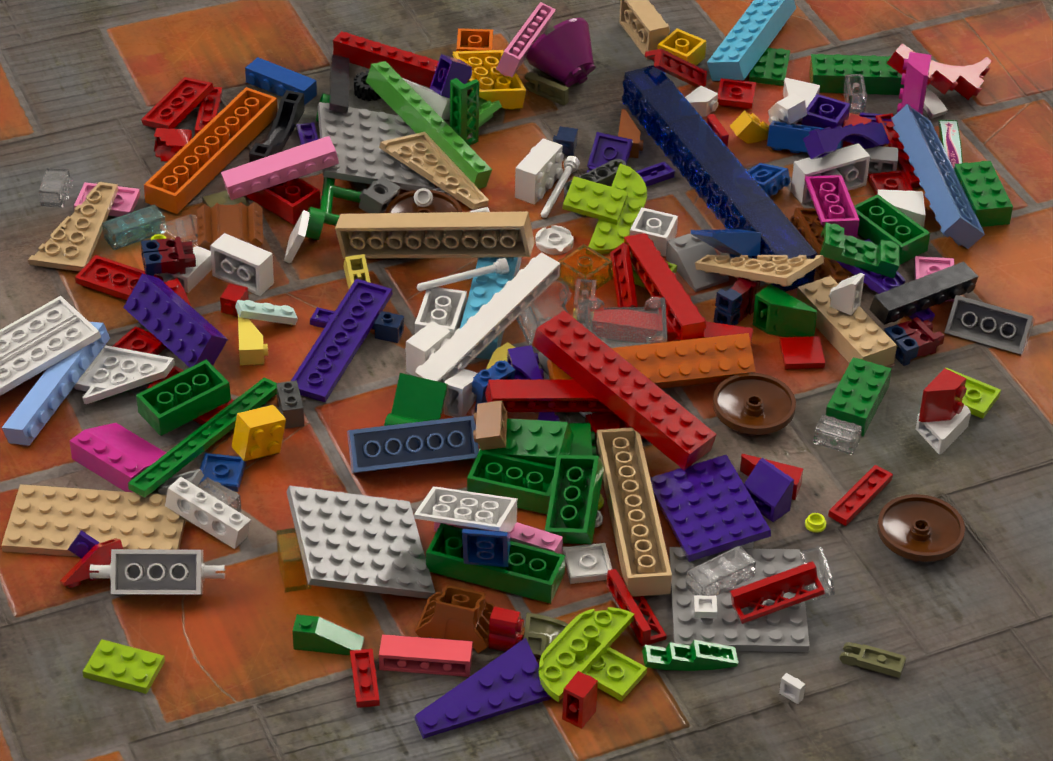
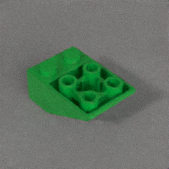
M769 284L755 295L753 326L767 334L781 337H810L815 335L817 310L772 284Z

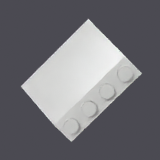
M433 486L415 512L414 519L511 532L517 522V499Z

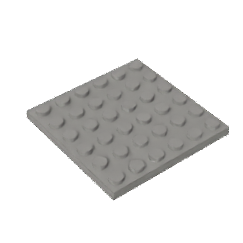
M319 102L320 139L330 136L339 164L323 169V177L371 184L383 176L400 186L403 190L435 189V185L379 148L382 141L416 134L399 115L349 107L348 112L345 114L329 110V103Z
M297 486L288 487L286 491L308 585L426 599L435 594L429 569L426 568V558L410 501Z
M669 547V563L672 573L671 601L674 643L690 646L693 640L733 646L736 648V651L809 652L810 644L805 601L742 624L732 606L730 594L731 590L800 566V549L732 548L689 562L681 547ZM788 592L783 597L790 599L796 593ZM694 595L716 596L717 618H694ZM768 599L762 605L770 606L775 601ZM746 607L741 609V611L746 615L753 612L755 608Z

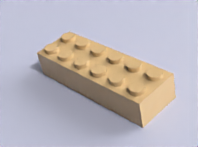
M831 276L797 288L796 299L817 310L816 328L849 363L853 357L883 366L894 363L897 345L860 306L852 315L830 307V291L838 285Z

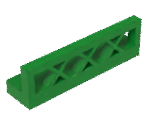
M455 78L450 80V127L469 146L479 142V81L475 79L463 84ZM473 88L470 95L467 96V90ZM471 102H473L472 107L469 111H467V107ZM472 116L473 120L471 121L469 126H467V122ZM472 131V138L467 139L468 135Z

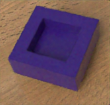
M81 530L69 545L68 550L82 559L94 545L99 544V541Z

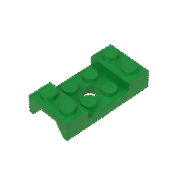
M826 222L821 233L824 242L820 255L887 277H895L899 268V245L885 240H881L879 245H875L870 241L865 242L853 236L844 235V228L838 224Z

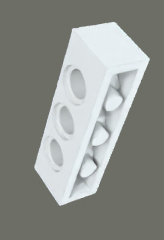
M182 477L168 488L165 507L234 549L247 538L251 519Z

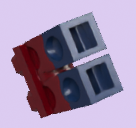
M180 237L141 241V255L146 275L154 277V274L162 273L186 274V268L196 267L195 253L193 254L192 241L181 242Z
M739 277L734 286L727 291L719 290L716 295L713 322L737 325L747 314L751 315L754 312L755 295L757 294V288L760 287V281H751L750 279Z
M918 317L913 318L912 321L884 328V332L897 345L895 358L903 366L910 364L911 359L921 355L927 356L928 354L936 353L937 346L942 345L944 342V335L940 331L933 333V324L929 320L922 322Z

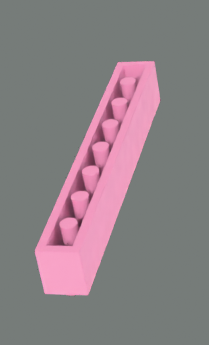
M542 2L539 3L503 52L496 70L500 71L504 76H514L526 59L531 45L548 28L556 9Z

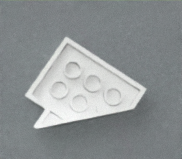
M105 345L79 378L78 382L75 383L74 388L87 391L82 398L84 404H89L165 378L174 367L175 361L174 358Z

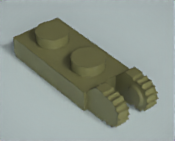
M527 72L525 74V79L529 81L525 84L527 90L563 106L569 102L568 87L540 77L536 73Z
M852 642L844 644V652L839 657V660L848 666L856 665L897 678L901 677L906 663V657L903 655Z

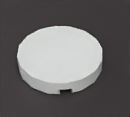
M554 225L548 229L546 227L540 229L536 234L535 242L540 251L546 254L558 255L572 249L574 237L571 235L570 230Z

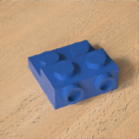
M764 163L757 164L736 178L738 186L751 189L752 195L760 196L761 198H769L772 195H776L778 190L787 187L791 182L788 168Z
M497 361L491 368L483 369L473 377L472 392L477 396L476 412L477 404L487 403L485 393L488 380H514L515 369L507 361Z

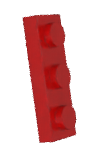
M373 648L351 650L350 660L357 708L380 706Z

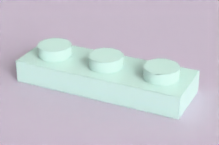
M237 300L235 305L240 318L296 325L298 320L294 309L287 305L277 306L270 303H256L251 300Z

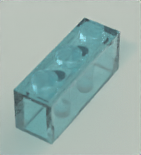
M155 204L102 223L104 239L113 250L166 232L165 216Z

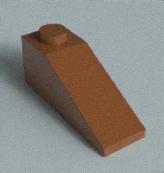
M622 109L618 137L633 140L629 157L638 158L639 151H643L644 140H640L641 132L626 109Z

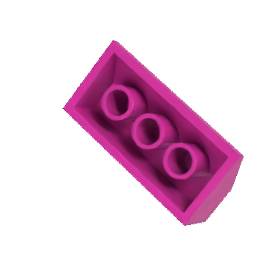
M910 52L909 58H905L903 69L906 70V74H902L901 80L904 89L900 88L899 99H902V103H898L897 113L908 104L923 115L932 55Z
M842 175L805 176V182L821 225L824 227L826 222L838 224L844 228V235L857 238L860 220Z

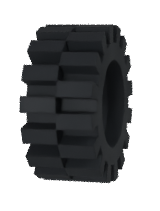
M366 71V73L360 72V75L357 74L354 77V95L359 99L362 97L364 101L365 99H368V101H371V99L376 101L377 98L381 99L366 82L369 71Z

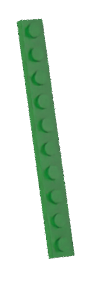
M265 377L128 482V489L143 497L148 496L235 427L237 413L260 408L277 394L276 383Z

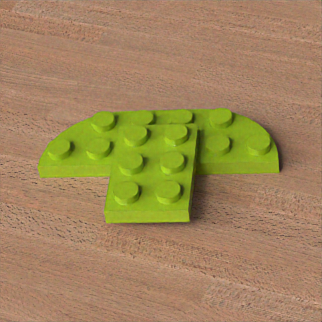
M623 164L619 165L611 187L579 177H573L562 209L599 219L587 253L608 254L624 243V237L630 236V229L640 209L645 208L647 188L641 176L631 167Z
M608 607L607 610L600 611L590 609L576 616L541 655L539 680L547 694L559 702L563 698L564 687L579 671L598 680V689L623 701L647 674V667L610 648V645L634 620V613L620 608Z

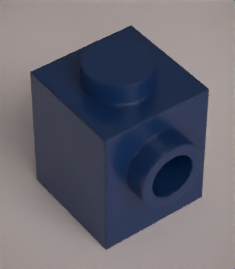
M560 126L557 136L554 135L553 142L563 145L562 153L565 156H574L577 146L578 129Z
M381 311L372 327L375 330V339L398 343L404 332V316Z

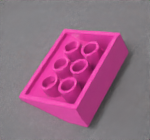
M118 423L85 429L70 440L71 456L74 461L125 492H133L128 489V482L166 454L163 450Z

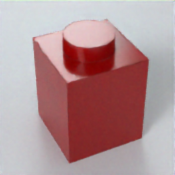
M229 283L220 297L221 313L238 317L235 305L237 300H249L248 287Z

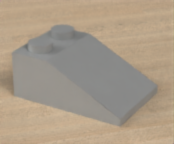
M691 233L667 241L666 260L677 265V272L695 292L729 281L728 275L721 276L719 273H705V271L696 270V261L706 255H717L712 246Z

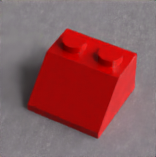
M944 368L923 390L918 421L951 420L956 414H960L964 407V403H962L963 397L967 391L965 387L966 378Z

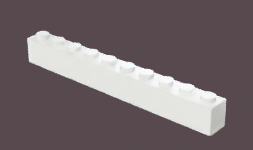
M542 252L537 257L532 258L524 269L519 270L517 275L511 281H508L499 293H495L492 299L480 308L478 313L471 316L461 329H457L454 335L448 341L446 340L438 351L432 353L423 365L418 366L414 375L444 383L447 379L463 370L560 277V263Z

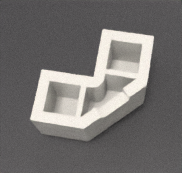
M793 93L776 102L768 110L769 124L772 121L786 122L788 124L799 123L798 120L807 115L805 100Z

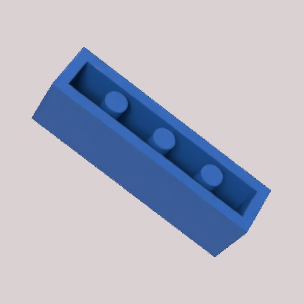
M259 57L245 67L247 83L282 97L286 90L304 93V106L317 95V80Z
M772 121L769 125L767 146L772 147L773 150L789 149L792 153L808 152L803 138L809 136V132L818 129V127ZM840 141L837 149L843 148L844 141Z

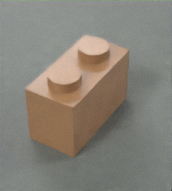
M502 400L477 404V412L474 413L476 430L473 431L475 443H478L481 450L506 447L507 411Z

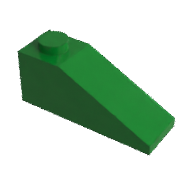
M296 615L293 627V649L350 655L351 650H361L363 647L364 637L321 617Z

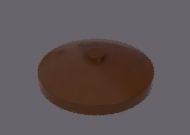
M413 190L394 198L386 209V213L462 212L460 204L453 197L435 190H430L433 195V201L427 207H419L415 203L414 194L417 190Z
M743 373L734 375L721 382L714 392L713 409L716 416L723 424L741 433L763 435L779 431L792 421L795 414L796 399L791 389L782 381L765 374Z
M920 494L905 495L888 502L879 514L877 525L879 537L886 547L901 557L921 562L938 561L953 555L961 547L965 534L963 518L953 506L936 497Z

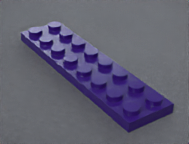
M355 279L291 380H297L300 395L322 402L327 401L373 327L375 320L393 295L391 288Z

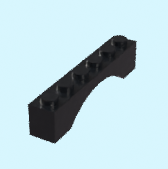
M286 90L280 101L279 109L269 134L262 142L254 144L249 153V163L282 151L305 111L304 93Z

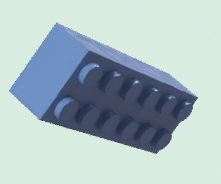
M474 415L348 430L347 438L352 473L475 459L479 453V447L473 438V431L476 430Z

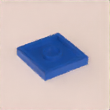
M205 453L200 467L204 477L198 487L238 492L247 461H243L238 456Z

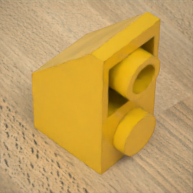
M744 110L730 125L736 136L747 144L768 140L769 125L765 121L760 122V119L754 113L750 115Z

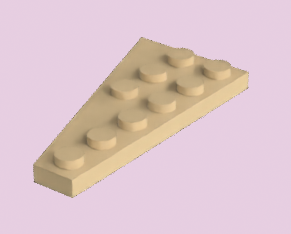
M99 182L86 196V200L81 205H77L74 209L75 212L71 216H67L50 235L51 238L45 244L42 243L38 248L39 251L35 255L30 256L28 259L29 265L80 272L92 257L119 190L118 184Z

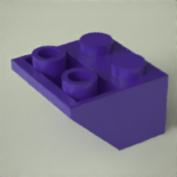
M761 458L744 485L760 513L774 522L791 509L794 479L764 458Z

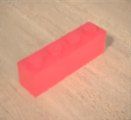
M382 635L379 651V670L470 677L473 641Z

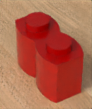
M499 607L493 608L489 620V649L506 652L523 640L524 635L520 634L524 627V619H521V612Z

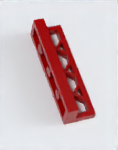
M663 49L645 51L644 57L654 61L655 68L696 88L699 86L706 88V70Z
M812 561L731 590L730 594L732 606L743 624L825 594V590L817 577V569ZM813 583L817 588L812 591L804 590L805 586ZM788 592L796 593L790 599L783 597ZM768 599L775 601L770 606L762 605ZM746 607L755 608L753 612L746 615L741 611V609Z
M616 568L608 570L607 587L620 609L634 613V620L631 622L630 627L641 646L666 640L667 635L644 596L632 597L623 581V577H620ZM634 599L639 600L640 603L638 606ZM643 614L649 617L647 621L644 618ZM651 629L657 631L658 634L651 636Z

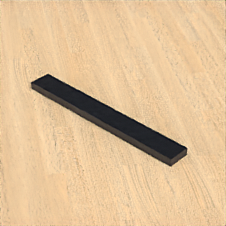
M332 54L329 110L346 114L349 108L350 58Z

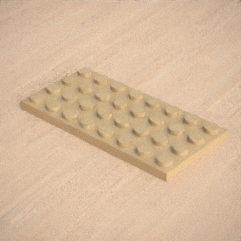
M20 484L1 546L4 552L78 557L69 551L68 548L82 530L99 541V543L114 538L120 539L123 549L179 550L186 519L165 507L167 495L149 494L143 497L135 492Z

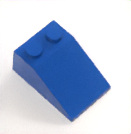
M741 229L691 230L693 236L722 253H728L730 257L735 258L741 255H748L749 259H752V256L760 255L761 232Z
M462 529L464 564L508 567L511 544L510 533L484 531L481 529Z

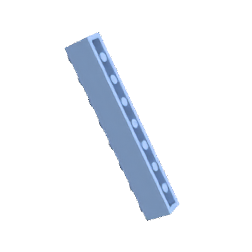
M90 322L100 332L101 338L47 368L2 427L10 444L30 446L76 385L75 383L78 382L82 374L109 341L110 337L104 323Z

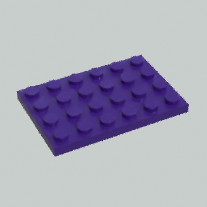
M727 455L696 463L685 470L679 468L650 478L654 497L689 562L771 537L769 526Z

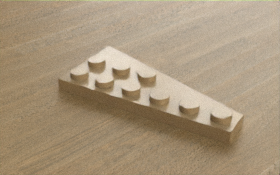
M426 132L380 142V149L472 210L488 205L489 199Z
M706 255L696 261L695 266L696 270H702L705 273L713 272L719 273L721 276L730 275L735 278H747L751 281H764L767 284L775 283L781 286H790L792 282L803 278L805 274L824 263L823 255H816L814 259H807L806 255H799L788 259L787 255H758L757 259H749L748 255H741L740 257L730 259L729 255Z

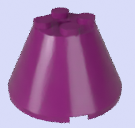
M572 18L555 25V30L548 35L542 34L531 45L526 55V59L531 66L563 83L566 87H570L577 82L579 84L584 83L588 79L587 75L596 68L593 60L589 24L584 18Z

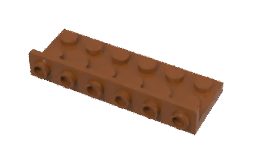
M796 208L791 216L790 224L809 258L814 259L816 255H820L824 238L821 237V233L824 227L821 225L815 208ZM823 257L824 263L815 268L821 279L831 276L838 284L842 280L854 276L850 271L841 267L837 261Z

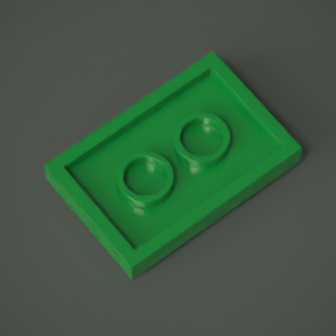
M767 48L750 71L749 82L784 86L790 50Z

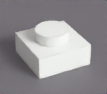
M694 595V618H717L716 596Z
M786 673L781 678L779 694L799 704L804 698L805 683Z

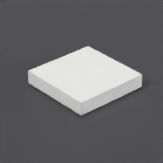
M303 210L289 236L284 258L285 262L292 263L305 238L310 217L307 211Z
M605 543L563 547L562 553L566 555L565 565L570 584L607 580V571L611 570L612 566Z

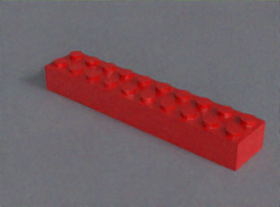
M565 310L536 328L532 345L681 469H687L711 451L717 435Z

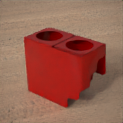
M156 128L154 137H156L154 146L155 156L160 157L161 161H169L192 139V130Z

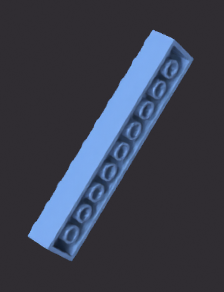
M906 104L891 118L895 125L893 128L900 136L898 139L905 147L903 150L910 158L909 162L915 169L914 173L920 180L919 184L925 191V197L930 201V208L936 215V221L941 225V232L944 236L953 238L957 245H963L969 249L985 233L932 122Z

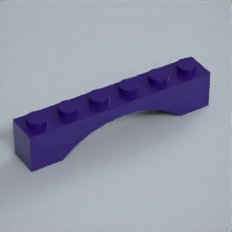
M874 121L865 125L863 123L855 126L850 124L843 128L842 126L832 129L827 127L821 131L818 128L810 131L809 136L803 138L810 159L823 158L836 151L840 141L853 144L859 143L864 149L885 146L890 143L883 124H875Z
M532 345L508 349L507 362L515 369V380L544 379L543 369L538 366V354L534 353ZM539 412L538 420L559 421V417L554 412Z

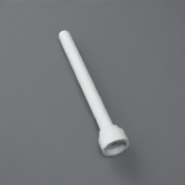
M574 156L566 158L564 162L565 170L541 212L542 218L548 217L570 174L577 171L580 165L578 158Z
M506 258L497 259L493 265L419 283L416 288L418 291H424L494 272L500 275L509 273L508 262Z

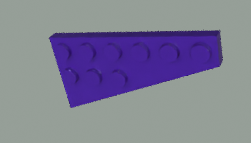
M837 261L841 267L854 275L859 273L865 274L864 283L878 294L905 283V279L898 271L895 277L891 278ZM928 308L908 317L911 319L918 317L922 322L926 320L932 322L935 314Z
M525 638L417 713L415 721L422 738H428L551 699L541 685L539 665L527 639Z

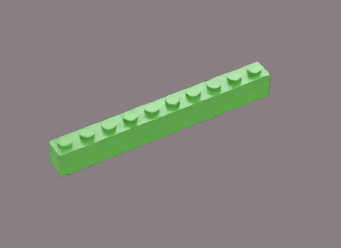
M386 61L371 64L366 82L415 133L426 132L478 189L486 187L492 169Z

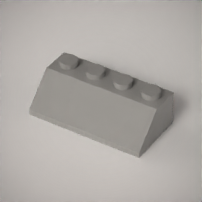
M956 295L944 333L1022 355L1035 319L1027 314Z

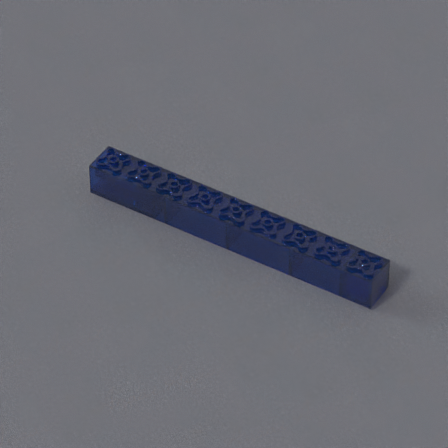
M652 65L625 72L623 80L624 92L622 95L623 104L628 107L631 114L639 121V124L655 140L656 145L663 150L665 156H668L672 164L677 167L681 175L695 189L698 196L704 200L707 207L713 211L716 218L722 222L725 229L761 232L760 255H787L788 259L798 257L799 255H806L807 259L815 258L817 252L677 89L673 81L666 76L664 71ZM815 269L805 274L803 278L792 282L790 286H781L772 283V285L784 292L796 289L799 286L814 282Z

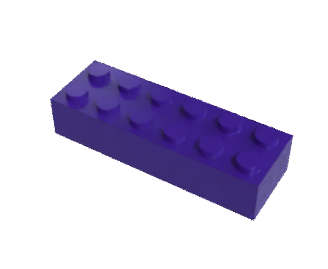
M142 274L123 307L189 368L206 359L214 365L228 340L157 277Z

